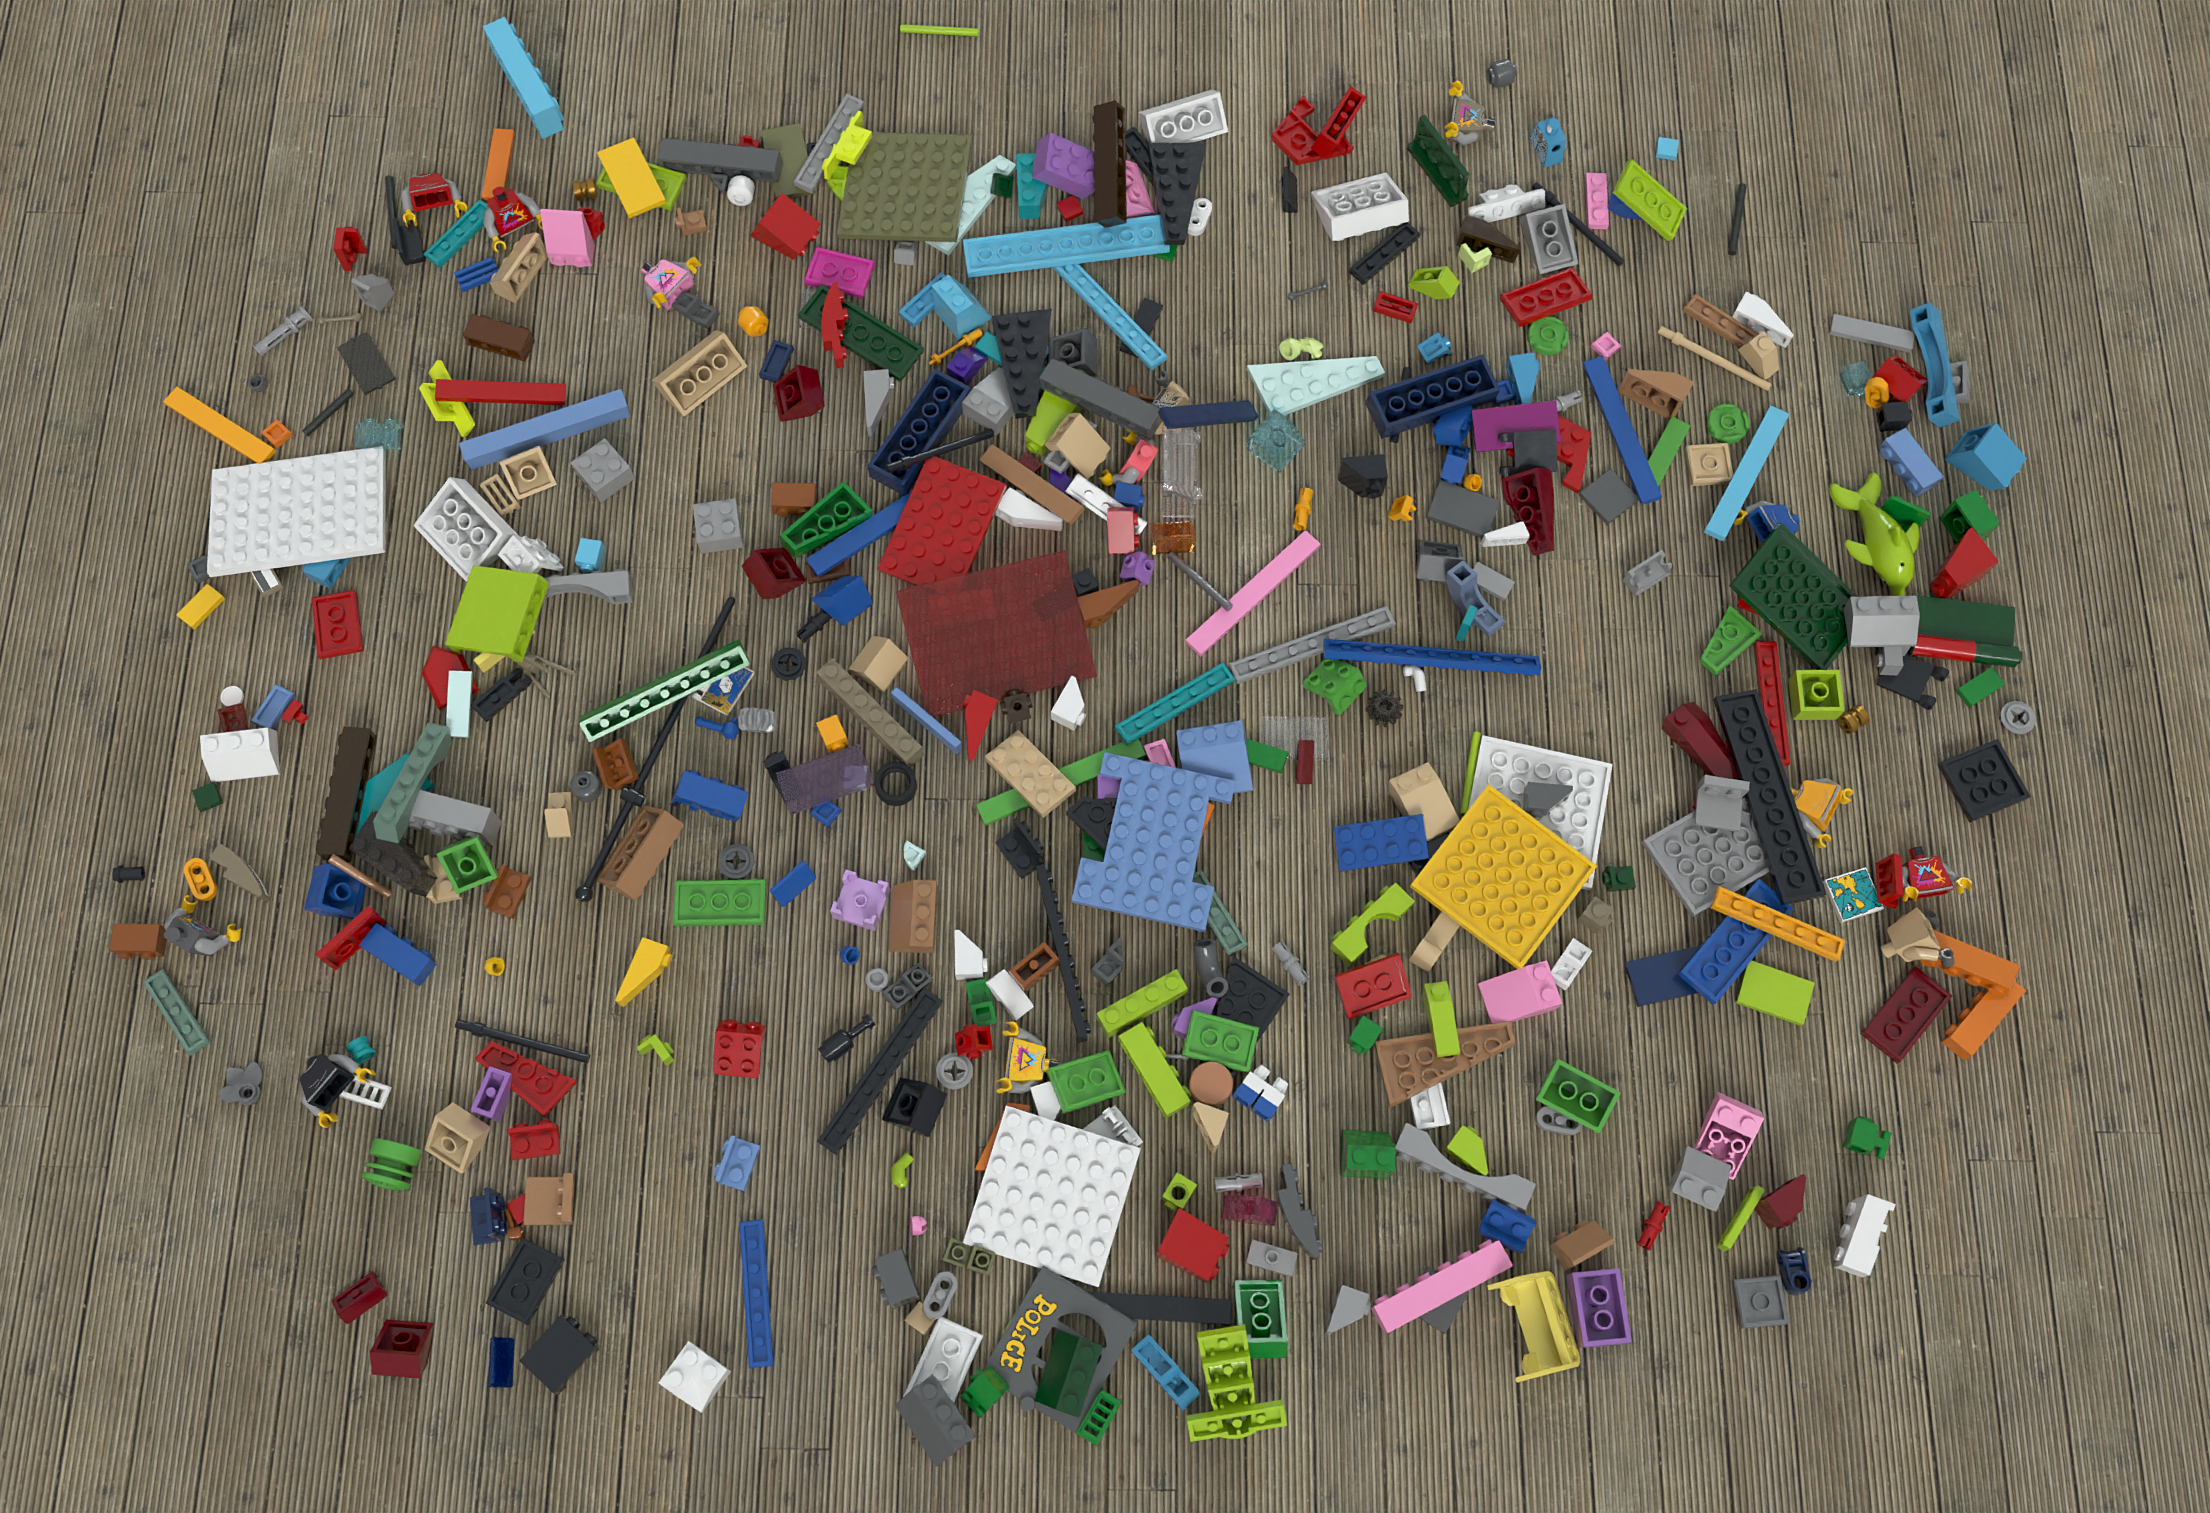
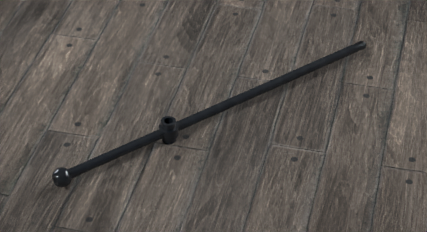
M734 597L727 599L697 659L711 652L735 604ZM689 694L676 700L638 776L639 779L636 780L631 789L628 787L623 788L620 799L624 800L625 803L584 885L576 889V899L585 903L592 899V887L632 807L635 805L641 807L645 801L646 795L641 794V789Z

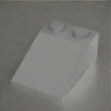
M1565 204L1520 216L1524 238L1538 274L1578 264Z
M1000 367L978 383L962 402L963 414L987 430L992 429L995 435L999 434L1014 415L1004 371Z

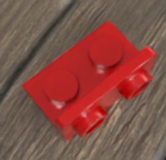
M350 226L336 228L333 250L343 270L352 271L353 263L357 261V254H367V247L357 228Z
M1893 853L1875 863L1877 903L1895 909L1898 907V898L1904 896L1901 855Z
M541 1120L537 1122V1125L528 1126L527 1123H519L513 1125L514 1128L507 1129V1134L510 1136L511 1159L513 1161L561 1154L559 1126L552 1123L551 1120Z

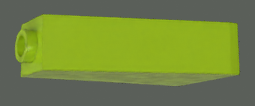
M1044 391L1037 407L1036 416H1033L1025 434L1027 449L1032 453H1038L1043 456L1048 450L1045 443L1067 414L1080 413L1083 408L1048 391Z

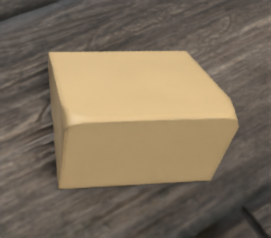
M919 1301L904 1321L925 1336L935 1320L925 1316L922 1309L923 1304Z

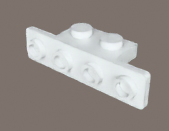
M1507 185L1502 189L1488 190L1486 193L1479 194V202L1481 204L1469 207L1468 215L1490 223L1545 208L1544 189H1538L1524 193L1517 185Z

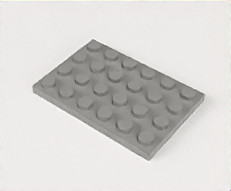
M1745 795L1742 798L1741 825L1738 832L1695 825V811L1642 842L1692 917L1711 907L1717 887L1721 886L1732 892H1737L1770 872Z

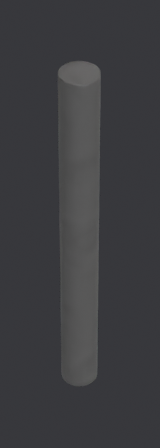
M1171 551L1168 554L1167 558L1226 611L1233 607L1224 596L1176 553Z

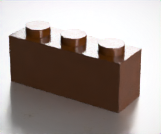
M472 314L463 333V337L469 346L526 362L535 342L531 331L526 327H516L502 320L495 321L485 315L478 316Z

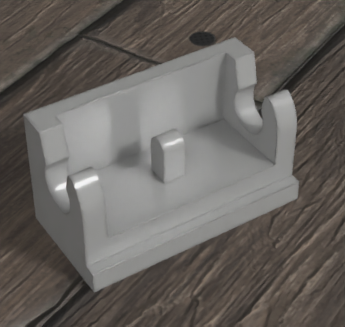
M1662 550L1629 570L1624 577L1623 582L1635 597L1670 575L1669 571L1672 568L1671 562L1665 564L1663 560L1665 553Z

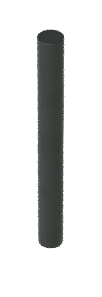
M386 176L385 187L391 247L397 249L392 220L397 218L394 182L392 176Z
M1744 183L1739 184L1728 250L1729 255H1736L1747 189V185Z

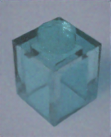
M1865 360L1845 365L1839 374L1848 396L1865 394L1866 383L1869 379L1873 378Z

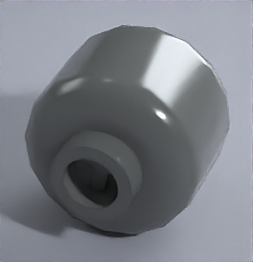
M1508 59L1492 62L1486 71L1488 83L1496 88L1511 85L1514 82L1515 76H1517L1516 65L1512 64Z
M587 770L579 771L571 779V790L580 801L592 802L600 796L602 783L593 772Z

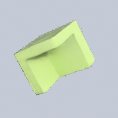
M1466 243L1461 245L1458 254L1471 273L1488 265L1492 255L1488 247L1475 252L1471 251Z

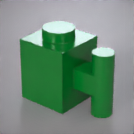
M1859 1116L1849 1121L1842 1147L1862 1155H1867L1873 1152V1148H1876L1875 1157L1884 1160L1892 1133L1882 1130L1881 1137H1877L1880 1126L1874 1124L1873 1120L1867 1117Z
M989 1366L984 1371L979 1369L970 1378L972 1383L960 1398L981 1419L987 1413V1410L1005 1394L1010 1386Z

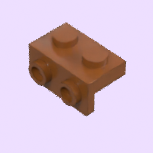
M619 738L605 748L595 747L592 749L595 763L601 775V782L605 788L620 790L639 779L626 739Z

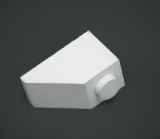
M1071 676L1051 711V720L1073 731L1077 725H1082L1086 717L1084 713L1085 705L1076 677Z
M955 930L956 980L984 979L983 972H988L987 958H983V952L960 930Z
M1051 1081L1030 1087L1038 1116L1056 1121L1061 1112V1107Z

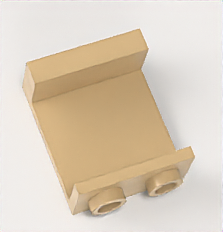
M1068 413L1045 443V446L1050 451L1059 450L1077 470L1073 476L1074 478L1077 474H1080L1085 479L1092 477L1096 467L1106 459V454L1111 449L1080 413Z

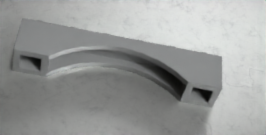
M616 569L613 572L594 571L591 574L572 573L569 576L550 575L544 578L549 582L545 598L556 594L574 592L591 594L604 599L610 604L633 603L632 577L628 570Z
M1405 1123L1395 1143V1153L1398 1159L1404 1162H1415L1418 1164L1417 1167L1425 1172L1430 1173L1434 1171L1440 1174L1439 1178L1446 1182L1452 1183L1455 1181L1461 1184V1188L1467 1192L1474 1193L1476 1191L1482 1194V1198L1488 1202L1494 1199L1521 1213L1526 1210L1536 1186L1535 1183L1516 1174L1487 1177L1464 1171L1452 1164L1439 1152L1427 1132L1408 1123Z

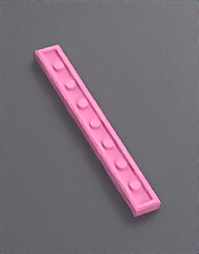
M1305 530L1228 600L1233 605L1229 611L1221 607L1192 633L1185 643L1201 657L1309 558L1321 544Z

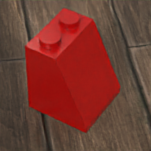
M781 193L750 236L795 260L798 255L802 257L809 248L806 245L809 240L813 242L820 232L817 229L821 223L785 194Z
M1970 528L1952 547L1929 586L1936 597L1949 599L1981 580L1999 561L1976 531Z
M1179 1208L1156 1257L1207 1283L1209 1278L1215 1279L1220 1268L1216 1265L1219 1257L1225 1258L1231 1245L1227 1244L1229 1237Z

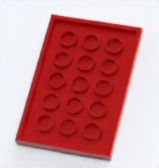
M935 456L926 460L877 568L878 571L938 595L960 593L1007 485Z

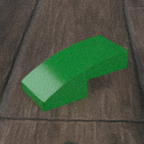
M987 978L965 983L973 1022L977 1026L997 1023L991 992L986 984Z

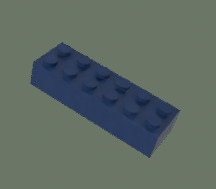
M1482 354L1371 391L1365 404L1381 439L1437 421L1441 415L1464 406L1472 405V408L1493 402L1500 388Z
M934 369L867 465L869 477L905 496L918 479L925 461L913 464L911 468L905 470L898 469L890 473L886 472L885 465L898 461L900 457L906 455L910 457L939 447L963 413L962 402L971 392V388Z

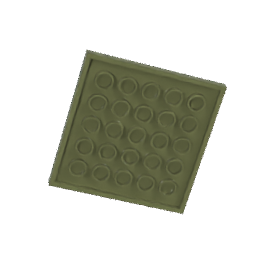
M872 132V138L856 164L849 163L837 230L838 238L957 242L973 145L972 134Z

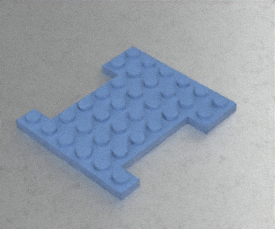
M1105 752L1099 776L1121 780L1103 862L1081 857L1071 903L1205 932L1214 887L1192 882L1208 801L1213 800L1231 804L1235 781Z

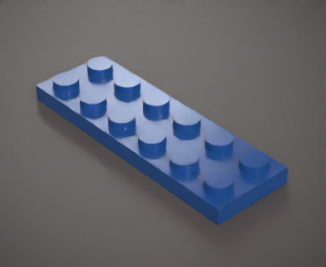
M1757 879L1743 895L1786 915H1789L1794 909L1789 904L1781 905L1777 893L1760 879ZM1727 915L1678 975L1714 1005L1772 934Z

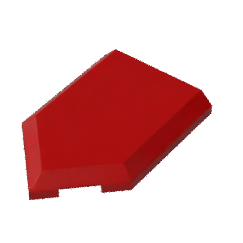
M432 646L421 673L438 709L441 710L447 707L449 671H470L461 653ZM474 677L472 681V694L480 691Z

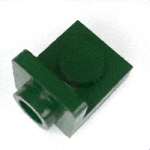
M1608 865L1604 872H1602L1603 885H1606L1607 892L1634 890L1636 888L1632 866L1614 867L1613 865Z

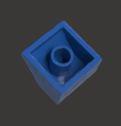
M326 863L315 866L304 910L324 916L354 919L360 914L366 885L334 865Z

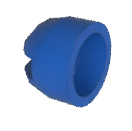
M845 946L840 950L839 956L844 963L853 965L859 960L860 953L856 947Z

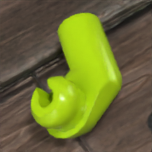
M907 1152L892 1166L891 1180L898 1188H904L908 1184V1179L905 1177V1169L914 1161Z

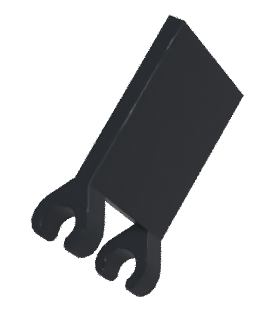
M1556 429L1498 434L1500 442L1514 441V466L1500 467V475L1511 476L1534 468L1550 469L1551 472H1557Z
M1905 654V656H1902L1903 667L1897 676L1880 675L1876 683L1877 686L1912 700L1927 710H1931L1937 699L1930 695H1924L1922 692L1930 675L1936 680L1943 682L1948 676L1949 670Z

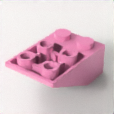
M1717 1092L1707 1112L1694 1149L1731 1165L1729 1178L1734 1180L1764 1120L1762 1112Z

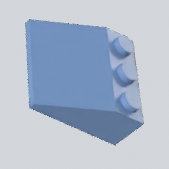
M1242 720L1177 731L1182 769L1235 781L1233 794L1253 791L1246 732Z

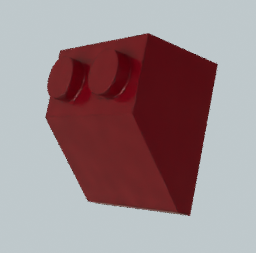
M797 365L773 384L779 419L782 422L813 416L825 407L818 370Z
M784 547L755 549L741 566L762 599L779 598L806 581Z
M1804 1174L1788 1180L1757 1203L1754 1209L1768 1229L1774 1227L1781 1229L1798 1220L1796 1215L1803 1208L1806 1184Z
M386 1319L370 1350L372 1375L421 1378L429 1361L434 1323Z

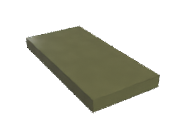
M800 123L761 130L765 149L779 150L783 160L779 182H772L776 199L781 193L790 199L811 195V193L794 186V180L808 159Z

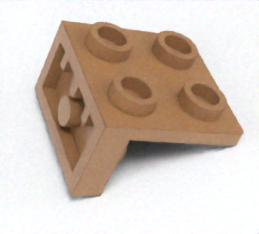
M563 1173V1177L526 1178L524 1225H573L575 1176L573 1173Z

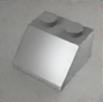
M1686 1146L1668 1189L1716 1212L1726 1191L1731 1165L1690 1146Z

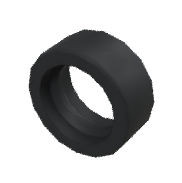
M896 761L887 763L875 775L876 793L880 800L887 805H904L911 801L916 794L917 781L915 773L905 763ZM894 772L903 773L909 781L906 792L897 796L889 795L883 789L884 778Z

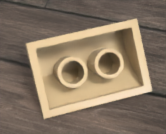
M538 233L523 235L514 244L512 252L503 260L502 266L497 273H494L491 277L490 285L495 294L516 304L548 258Z

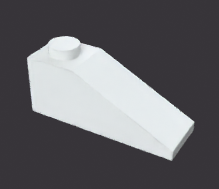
M1748 292L1745 293L1732 316L1757 334L1765 331L1772 342L1784 348L1787 347L1794 335L1766 301Z

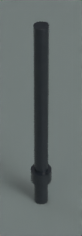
M1538 182L1532 186L1533 190L1544 189ZM1544 189L1545 204L1552 207L1562 205L1551 191ZM1566 208L1569 222L1620 267L1625 260Z
M989 429L910 457L908 455L900 457L898 461L886 464L885 470L887 473L898 469L905 470L911 468L913 464L928 460L934 456L936 457L994 437V431Z
M457 1019L455 1023V1028L471 1032L474 1036H487L587 1064L590 1060L589 1054L489 1028L484 1023H471Z

